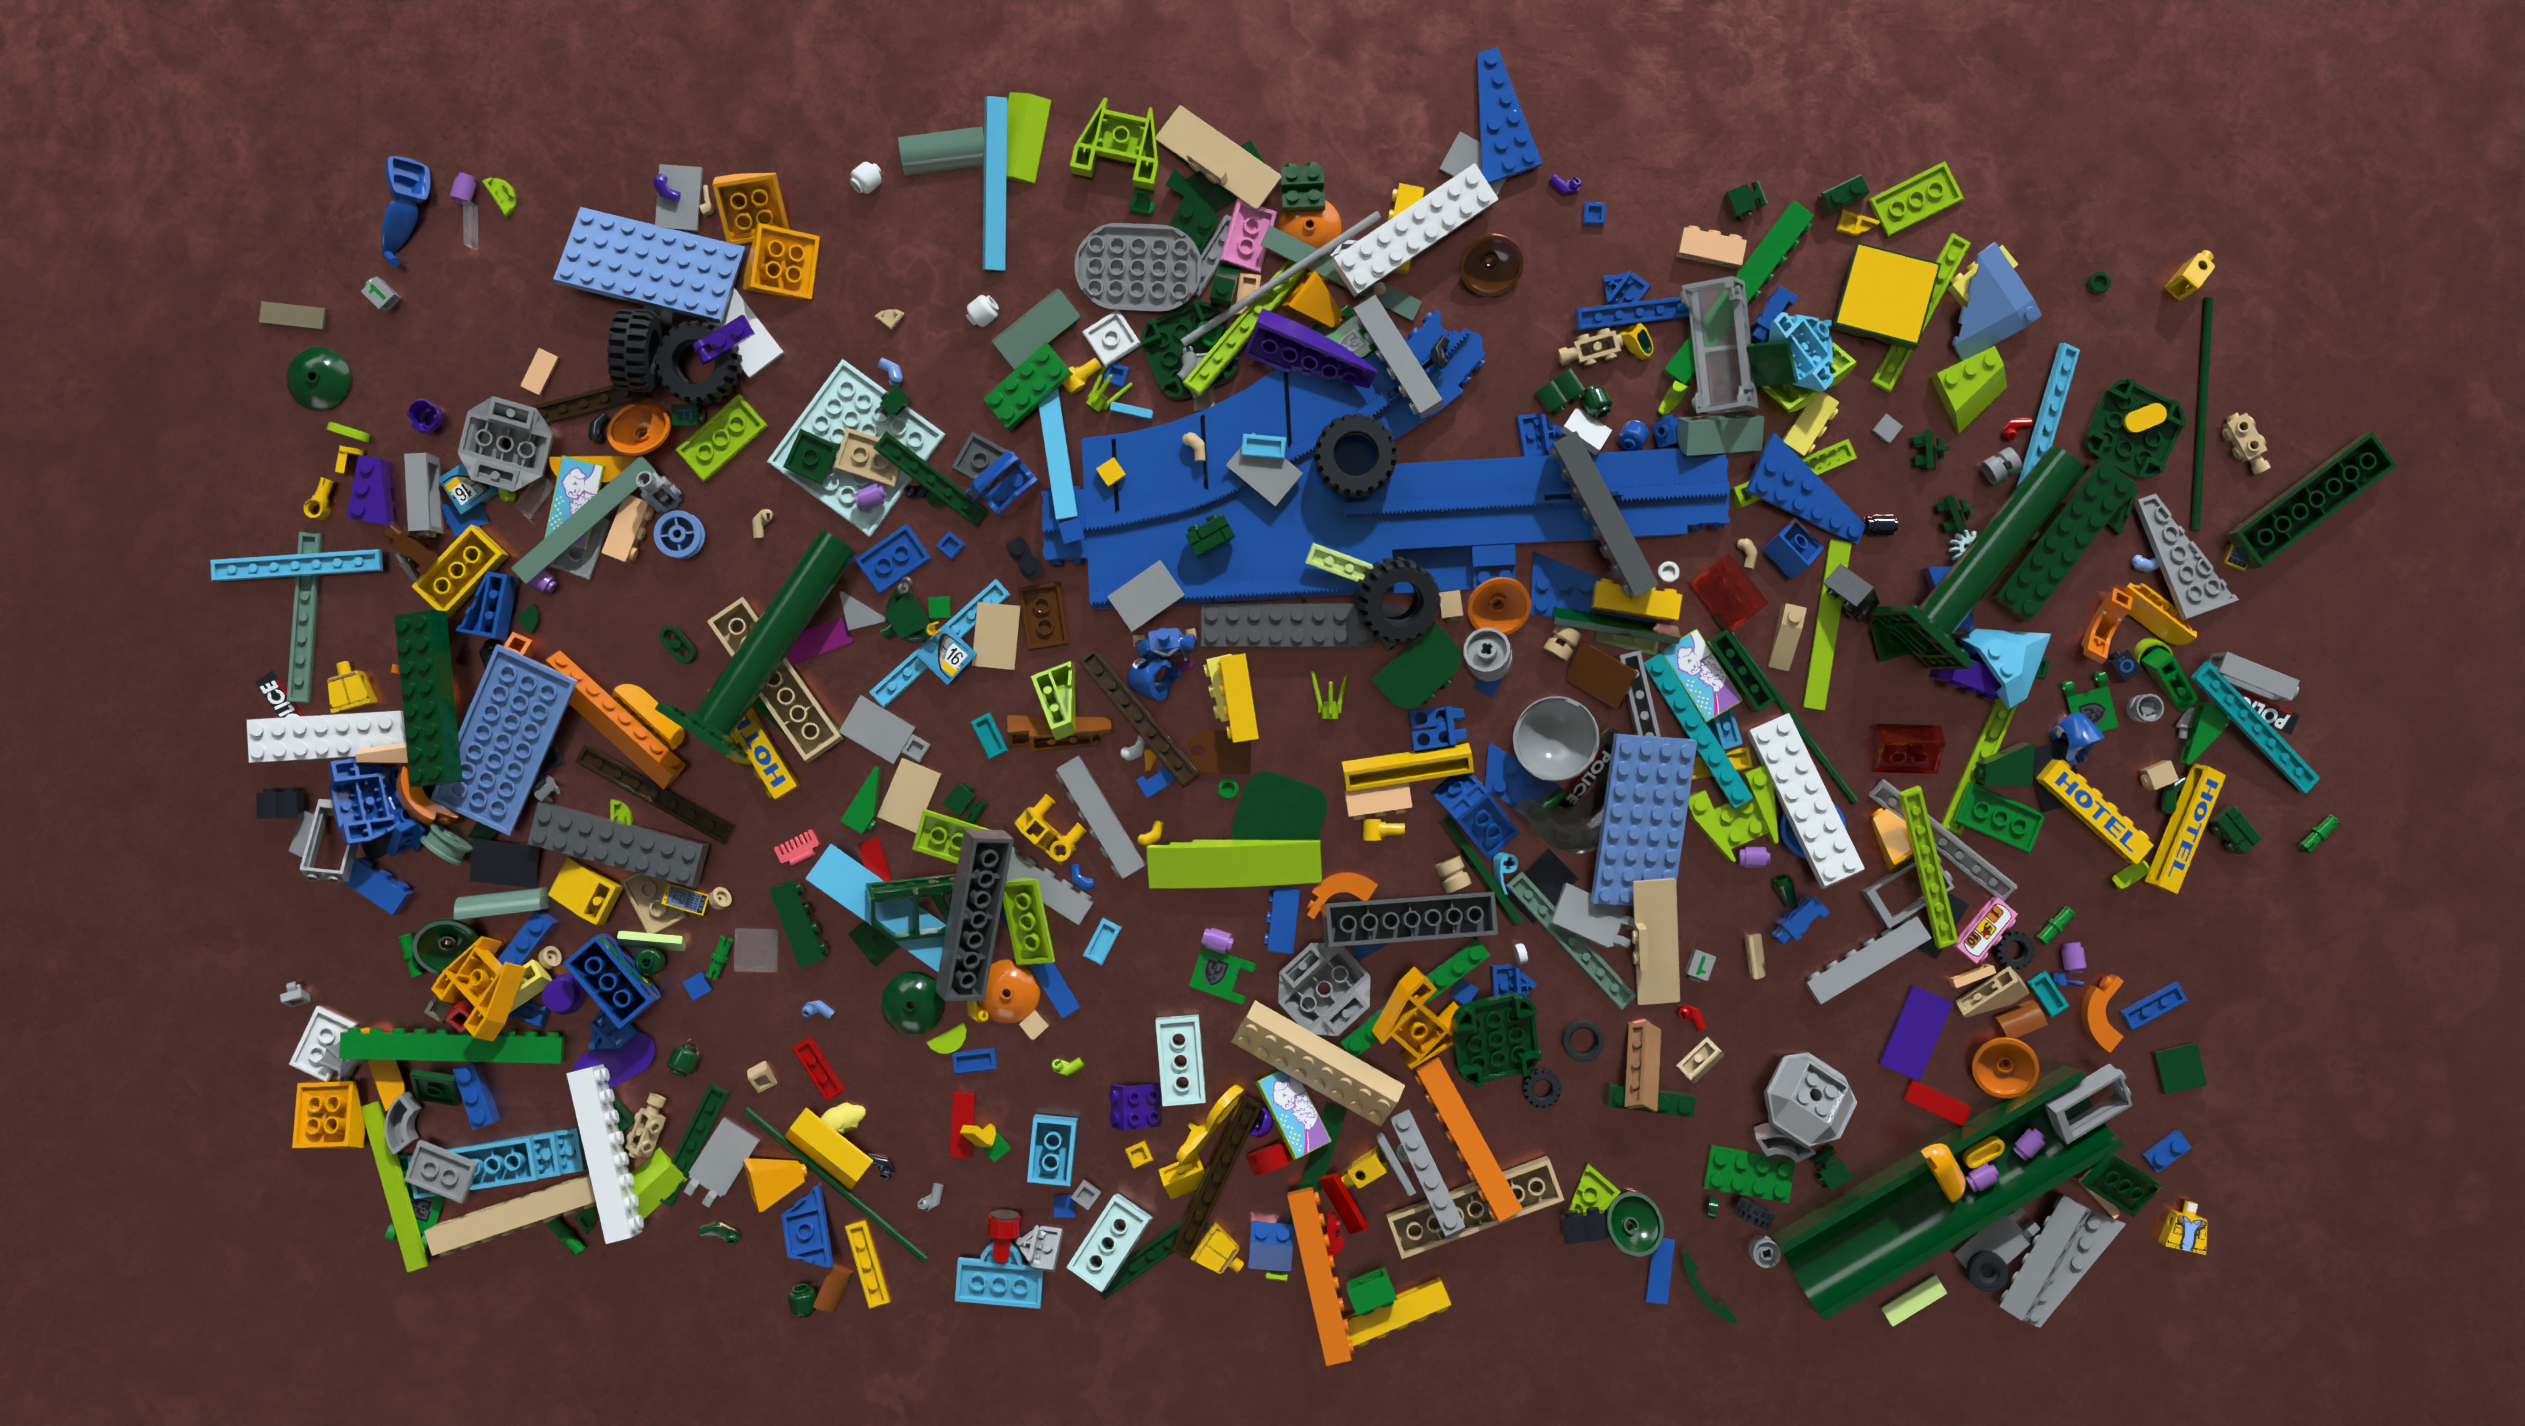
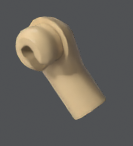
M1189 432L1182 437V442L1184 445H1190L1194 449L1195 461H1206L1204 441L1195 433Z
M763 509L752 519L754 539L764 538L763 527L772 520V511Z
M1748 538L1738 540L1737 548L1743 550L1746 554L1743 567L1754 569L1757 549Z

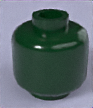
M1595 385L1585 389L1581 402L1588 415L1596 418L1606 416L1611 411L1610 408L1613 405L1607 390L1604 387H1596Z
M649 947L642 949L635 956V967L642 975H655L664 968L665 956L658 948Z
M685 1044L682 1045V1048L675 1047L667 1062L670 1073L686 1078V1075H692L699 1060V1056L694 1053L695 1048Z
M808 1284L794 1286L788 1294L791 1313L800 1318H807L816 1310L813 1308L816 1300L815 1289L808 1286Z

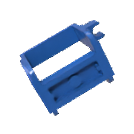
M1007 450L971 482V487L965 493L974 492L973 502L982 497L998 516L1004 517L1003 511L1032 485L1035 484L1038 487L1039 480L1013 451ZM1016 463L1018 465L1013 472L988 494L983 491L1012 464Z

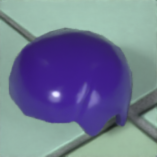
M418 399L410 405L407 416L411 419V426L415 430L427 434L440 427L442 413L437 405L425 399Z
M1262 1105L1250 1131L1251 1136L1261 1138L1266 1136L1272 1129L1274 1120L1268 1107Z

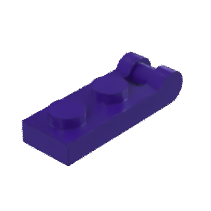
M740 315L702 340L693 343L692 348L700 355L699 360L702 365H705L755 335L745 316ZM708 345H710L713 349V351L709 353L705 349V347H707Z

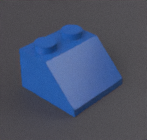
M1795 517L1763 548L1767 556L1791 580L1805 570L1824 549Z
M1252 1221L1248 1269L1291 1272L1294 1224Z

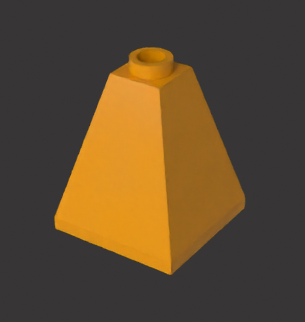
M1315 271L1306 273L1280 305L1282 309L1327 328L1336 329L1343 321L1341 318L1343 313Z
M1880 808L1871 815L1873 817L1871 823L1886 867L1891 872L1914 855L1905 821L1890 810Z
M743 1159L751 1197L759 1212L765 1211L804 1183V1177L807 1176L805 1164H800L797 1160Z

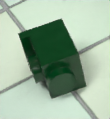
M894 383L892 385L894 390L892 392L890 390L881 397L882 402L879 403L878 409L886 417L890 415L895 419L912 400Z

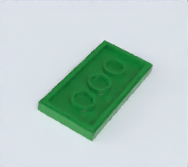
M1968 781L1952 821L2030 854L2046 814Z

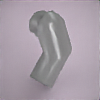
M933 1183L931 1194L918 1201V1208L923 1211H929L938 1206L941 1201L944 1185Z

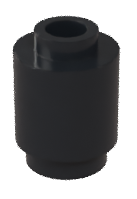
M1872 514L1865 519V531L1867 534L1871 533L1872 536L1894 535V531L1898 530V519L1893 514Z

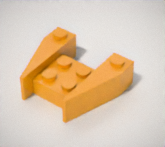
M481 936L442 971L431 989L441 1001L457 1004L463 997H466L475 1008L463 1024L464 1027L475 1038L494 1041L506 1023L526 968L508 962L502 965L494 957L502 942Z
M1415 966L1398 982L1372 1029V1032L1382 1044L1392 1036L1406 1048L1400 1056L1411 1069L1453 1045L1451 1019L1459 1008L1453 1001L1438 1017L1431 1012L1424 1003L1437 989Z

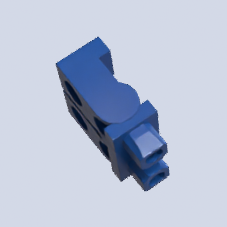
M1781 286L1777 287L1771 293L1757 319L1750 326L1753 329L1751 342L1755 344L1763 343L1766 338H1769L1771 322L1782 313L1783 309L1787 310L1791 307L1798 296Z
M1449 706L1407 710L1409 729L1431 727L1430 730L1410 732L1412 751L1457 745L1456 742L1467 740L1466 728L1455 730L1454 721L1465 720L1464 709Z
M1163 766L1159 773L1146 780L1144 776H1141L1136 781L1145 796L1150 798L1174 783L1176 779Z
M1807 894L1784 916V919L1780 918L1776 921L1779 927L1771 934L1783 945H1786L1791 939L1798 941L1802 937L1800 934L1807 931L1809 924L1817 916L1825 918L1830 912L1815 896Z

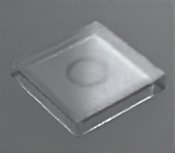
M735 928L734 971L778 972L779 929Z

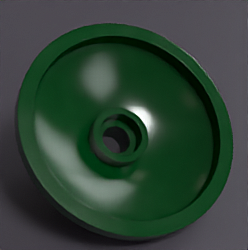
M312 347L300 352L290 363L286 377L287 387L293 399L301 406L314 411H325L339 405L349 393L352 380L351 371L345 359L337 352L325 347ZM315 373L316 378L311 380V375Z
M447 918L436 919L426 923L417 931L413 940V954L423 968L440 975L445 968L478 940V936L471 927L461 921Z
M909 971L894 977L885 987L881 997L882 1014L889 1026L901 1034L910 1036L921 1035L932 1030L940 1022L945 1010V1001L935 991L937 981L931 976L918 971ZM909 1001L914 1002L915 1007L913 1009L908 1007L907 1003Z
M1638 1192L1623 1193L1614 1198L1610 1203L1605 1219L1607 1233L1613 1245L1619 1251L1631 1257H1644L1653 1253L1659 1247L1664 1234L1663 1218L1656 1204L1650 1198Z

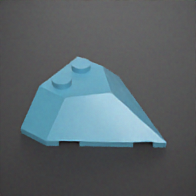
M1782 312L1771 322L1769 342L1789 340L1798 375V381L1792 383L1793 385L1823 392L1833 382V374L1830 373V365L1833 364L1832 336L1829 335L1832 320L1819 321L1815 317L1797 314L1795 316H1788V313Z
M1975 629L1959 638V642L1969 653L1970 657L1977 653L1980 655L2002 686L1996 693L2009 710L2027 699L2051 634Z

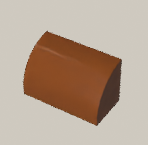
M2033 999L1993 1015L2002 1038L2015 1039L2048 1025L2042 1010Z
M834 1263V1268L829 1269L813 1308L825 1312H836L854 1271Z

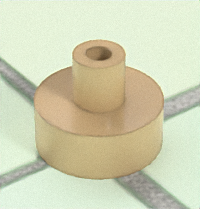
M722 887L714 889L708 897L710 906L717 910L725 909L732 901L730 893Z
M548 946L539 952L538 959L544 968L552 969L561 963L562 956L556 947Z

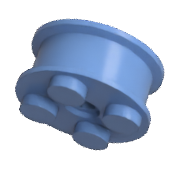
M675 510L664 514L657 521L654 528V540L657 547L664 554L677 559H687L696 555L701 550L705 541V530L697 517L684 511ZM681 531V536L678 538L677 534Z

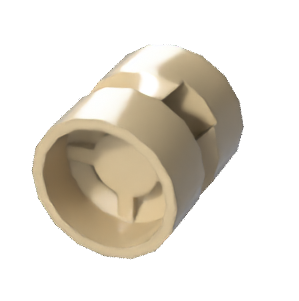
M1556 625L1552 632L1554 636L1548 638L1543 648L1557 658L1567 662L1573 652L1572 646L1578 644L1582 635L1571 627ZM1559 640L1566 643L1564 647L1558 644Z
M1460 855L1435 865L1439 877L1444 878L1442 885L1446 894L1471 884L1468 873L1463 872L1465 866Z

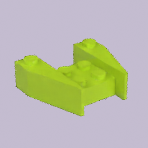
M1104 97L1074 146L1070 163L1071 173L1092 178L1098 155L1135 163L1133 186L1155 191L1159 166L1152 108L1149 107L1147 118L1108 110V98Z
M1759 765L1741 773L1744 783L1753 798L1736 809H1733L1729 802L1713 808L1706 790L1689 795L1687 811L1690 818L1728 861H1736L1731 850L1732 848L1767 834L1770 843L1776 844L1779 842L1774 785L1765 765Z

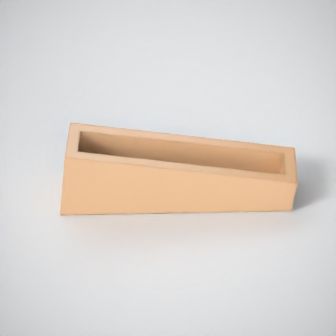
M406 742L359 749L355 754L356 762L408 763Z
M2089 1167L2077 1174L2074 1178L2110 1217L2116 1219L2121 1214L2118 1208L2081 1183L2092 1169Z

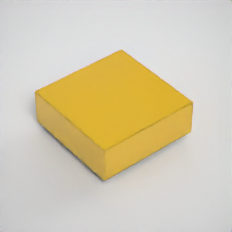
M1114 457L1096 468V471L1107 487H1110L1126 476Z
M1145 1140L1125 1148L1133 1169L1153 1161Z

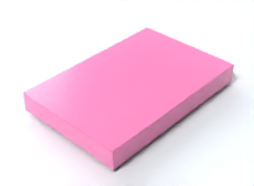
M1236 199L1219 261L1257 274L1261 273L1267 248L1260 244L1269 225L1274 226L1277 212L1262 206L1255 210L1241 199Z

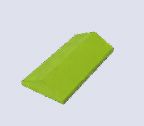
M1009 93L1007 103V179L1036 183L1051 100L1030 93Z
M923 809L912 850L958 864L964 829H990Z
M1024 877L1006 881L1003 904L1016 964L1055 962L1038 879Z
M660 1147L650 1158H647L631 1173L634 1179L633 1193L637 1195L639 1206L637 1207L638 1214L644 1220L661 1204L660 1199L666 1200L675 1192L678 1184L683 1179L685 1182L688 1180V1178L683 1176L678 1167L671 1163V1159Z

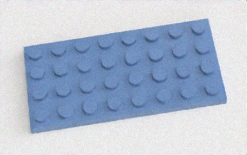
M580 207L553 280L555 284L721 324L746 249L744 246L674 229L660 228L653 224Z
M496 645L458 733L463 782L436 786L430 800L510 836L514 831L578 680L502 645Z
M1614 734L1590 900L1593 904L1633 906V881L1675 878L1677 884L1697 740Z

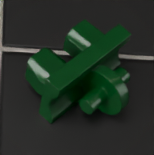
M1925 430V433L1913 436L1915 448L1926 447V455L1915 456V464L1917 468L1936 470L1935 452H1937L1938 460H1944V452L1950 451V446H1943V438H1937V446L1934 447L1933 431Z
M1954 494L1946 496V499L1936 504L1940 514L1951 510L1954 517L1943 522L1947 533L1958 530L1961 532L1967 529L1961 513H1964L1966 520L1972 519L1970 510L1975 508L1974 504L1968 506L1964 498L1959 500L1962 508L1959 509Z

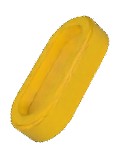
M2153 403L2128 413L2123 419V425L2128 432L2138 433L2162 423L2166 419L2167 412L2163 405Z
M1990 1136L1968 1148L1963 1154V1161L1969 1168H1978L2000 1156L2005 1148L2004 1142L1997 1136Z

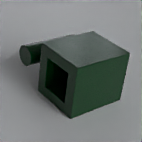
M1759 180L1751 183L1753 192H1750L1748 185L1745 184L1728 191L1724 195L1733 220L1736 218L1744 220L1752 216V212L1757 208L1754 202L1758 200L1760 207L1768 205Z
M965 782L963 784L957 783L942 803L958 816H962L965 811H968L970 815L966 821L974 824L987 806V803L983 800H980L976 806L972 803L977 795L973 793L975 789Z
M1832 1145L1810 1158L1814 1166L1822 1162L1823 1165L1816 1169L1819 1175L1816 1179L1822 1188L1826 1187L1830 1191L1853 1179L1842 1159L1836 1157L1831 1160L1830 1156L1837 1153Z

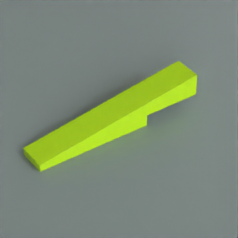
M1846 439L1806 456L1801 460L1816 475H1819L1857 457L1849 439ZM1749 481L1730 489V495L1737 510L1761 500L1745 491Z

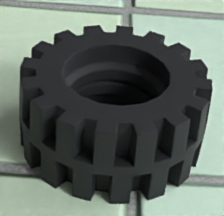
M2010 931L2003 933L2002 939L1993 948V952L1996 953L1995 958L2004 967L2010 966L2014 970H2021L2024 967H2028L2029 963L2034 961L2033 956H2036V952H2034L2036 946L2033 944L2032 938H2029L2027 934L2019 931ZM2013 941L2019 942L2023 947L2022 955L2017 959H2011L2007 955V947Z
M1538 1069L1531 1071V1074L1526 1076L1523 1081L1522 1091L1525 1099L1532 1106L1546 1109L1554 1106L1556 1101H1559L1560 1094H1562V1086L1558 1077L1553 1072L1547 1069ZM1539 1080H1546L1550 1083L1551 1091L1546 1097H1538L1533 1092V1086Z
M1740 1197L1733 1212L1750 1224L1767 1231L1776 1216L1769 1209L1745 1197Z

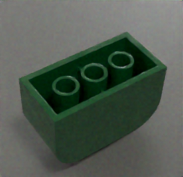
M1434 622L1432 627L1429 626L1426 629L1427 632L1425 634H1420L1417 639L1410 643L1369 680L1386 700L1398 709H1412L1423 702L1428 704L1437 696L1435 691L1439 687L1442 690L1453 681L1450 677L1456 673L1460 666L1461 653L1458 646L1436 622Z

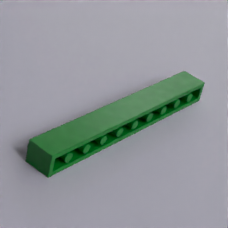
M1795 200L1787 207L1735 275L1736 278L1745 281L1747 303L1750 299L1754 301L1761 293L1759 287L1763 282L1767 284L1774 276L1772 270L1775 266L1780 267L1787 259L1785 253L1788 249L1793 251L1800 242L1798 236L1801 232L1806 234L1813 225L1810 221L1814 215ZM1726 289L1702 318L1705 348L1719 347L1723 342L1720 340L1723 334L1726 333L1728 335L1735 327L1733 323V302L1729 300ZM1692 333L1662 371L1672 381L1676 380L1684 385L1686 383L1690 385L1696 378L1694 373L1696 369ZM1706 352V362L1710 359L1707 356L1710 352Z
M348 1027L347 1031L340 1033L339 1059L561 1064L564 1062L565 1036H559V1032H546V1036H537L538 1032L533 1031L524 1032V1035H516V1031H502V1035H497L494 1041L475 1038L468 1030L458 1031V1034H450V1030L438 1029L436 1033H427L428 1029H414V1033H407L403 1028H393L392 1032H383V1028H370L369 1032L361 1031L360 1027Z

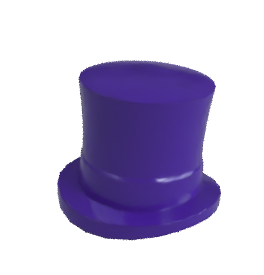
M569 974L554 977L544 987L542 992L544 1005L551 1011L561 1015L578 1011L586 998V990L574 976Z

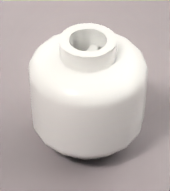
M862 162L851 172L850 183L858 193L869 194L882 183V171L875 163Z
M980 295L967 305L968 315L966 316L972 325L977 324L978 326L985 327L998 316L997 310L999 307L992 297Z

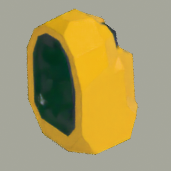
M1641 323L1630 325L1619 333L1627 350L1637 358L1645 360L1653 353L1652 339L1647 329Z

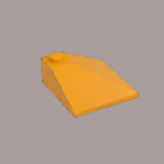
M776 173L732 174L715 177L712 185L726 242L732 244L753 242L757 223L789 229Z
M757 223L745 268L743 289L764 294L811 300L820 236Z
M356 1081L297 1084L292 1148H364L365 1123Z

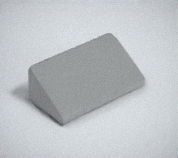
M304 811V817L299 819L289 852L303 857L314 814Z

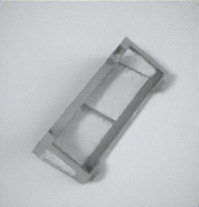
M1729 276L1682 285L1683 291L1680 297L1682 304L1689 308L1698 393L1692 399L1693 409L1697 414L1701 415L1759 409L1757 389L1746 349L1751 344L1745 281Z

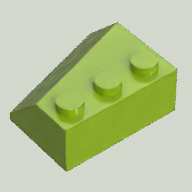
M1995 346L1930 377L1958 434L2007 388L2004 364Z

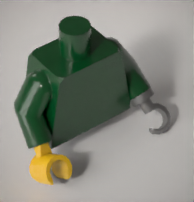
M903 577L901 584L893 591L886 605L884 615L889 623L879 629L885 639L897 633L901 640L905 639L908 642H924L932 636L941 634L942 630H935V625L939 622L932 623L913 592L908 591L906 581L909 582V585H912V580L909 577Z

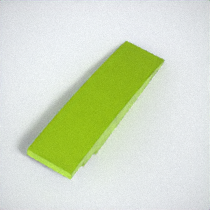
M1193 840L1192 842H1171L1170 845H1148L1146 848L1149 888H1226L1322 882L1320 840Z

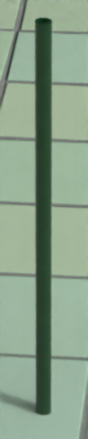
M2213 297L2204 298L2191 531H2200Z
M1720 612L1712 616L1722 631L1726 629L1729 631L1775 698L1779 708L1784 714H1790L1800 736L1852 805L1858 802L1859 799Z
M749 1106L743 1111L744 1115L922 1263L925 1262L929 1256L786 1139Z

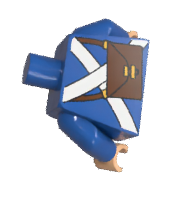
M1197 627L1185 629V635L1178 628H1160L1159 630L1149 631L1147 639H1145V634L1133 635V647H1136L1139 655H1147L1148 665L1158 659L1168 660L1171 663L1188 661L1187 651L1192 650L1195 641L1199 639Z

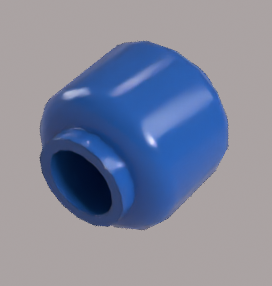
M1630 420L1624 424L1619 433L1618 441L1627 451L1642 450L1649 438V430L1643 422Z

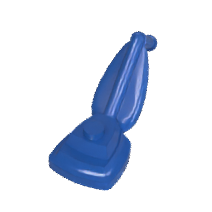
M390 156L385 161V172L393 200L388 204L383 217L381 246L383 250L382 257L388 261L391 267L395 268L399 265L400 261L393 253L403 246L414 229L418 218V208L415 203H421L428 197L430 171L427 166L415 160Z

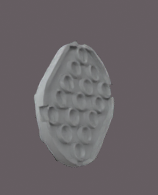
M1111 223L1102 225L1094 229L1083 239L1077 250L1074 264L1077 282L1085 295L1095 304L1115 310L1169 311L1185 304L1198 289L1203 270L1201 255L1193 240L1177 228L1158 224Z

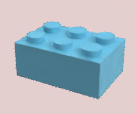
M1035 1114L1033 1117L1027 1182L1061 1186L1071 1185L1078 1118Z

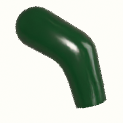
M2184 776L2178 777L2179 781L2166 785L2163 789L2161 810L2165 815H2170L2176 810L2177 793L2186 782Z
M715 1221L699 1227V1234L702 1238L717 1236L727 1241L728 1245H735L740 1239V1234L736 1229L721 1221Z

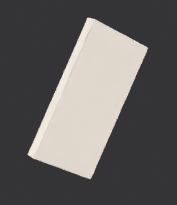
M733 287L721 324L708 320L706 322L721 328L740 315L745 316L755 335L738 344L740 349L737 353L742 355V362H739V365L751 379L784 354V352Z

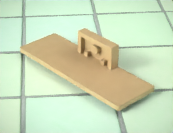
M1181 105L1175 110L1155 137L1156 141L1188 162L1192 169L1197 172L1201 171L1212 183H1218L1255 210L1260 208L1281 180L1279 173Z
M1675 878L1633 881L1634 931H1632V942L1635 944V951L1632 956L1634 965L1636 964L1638 1005L1680 1002Z

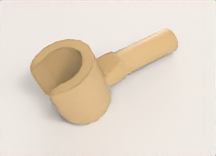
M708 185L703 186L705 203L699 205L705 217L713 214L715 211L709 198Z
M1384 282L1372 285L1374 292L1361 300L1360 304L1374 295L1377 297L1386 292Z

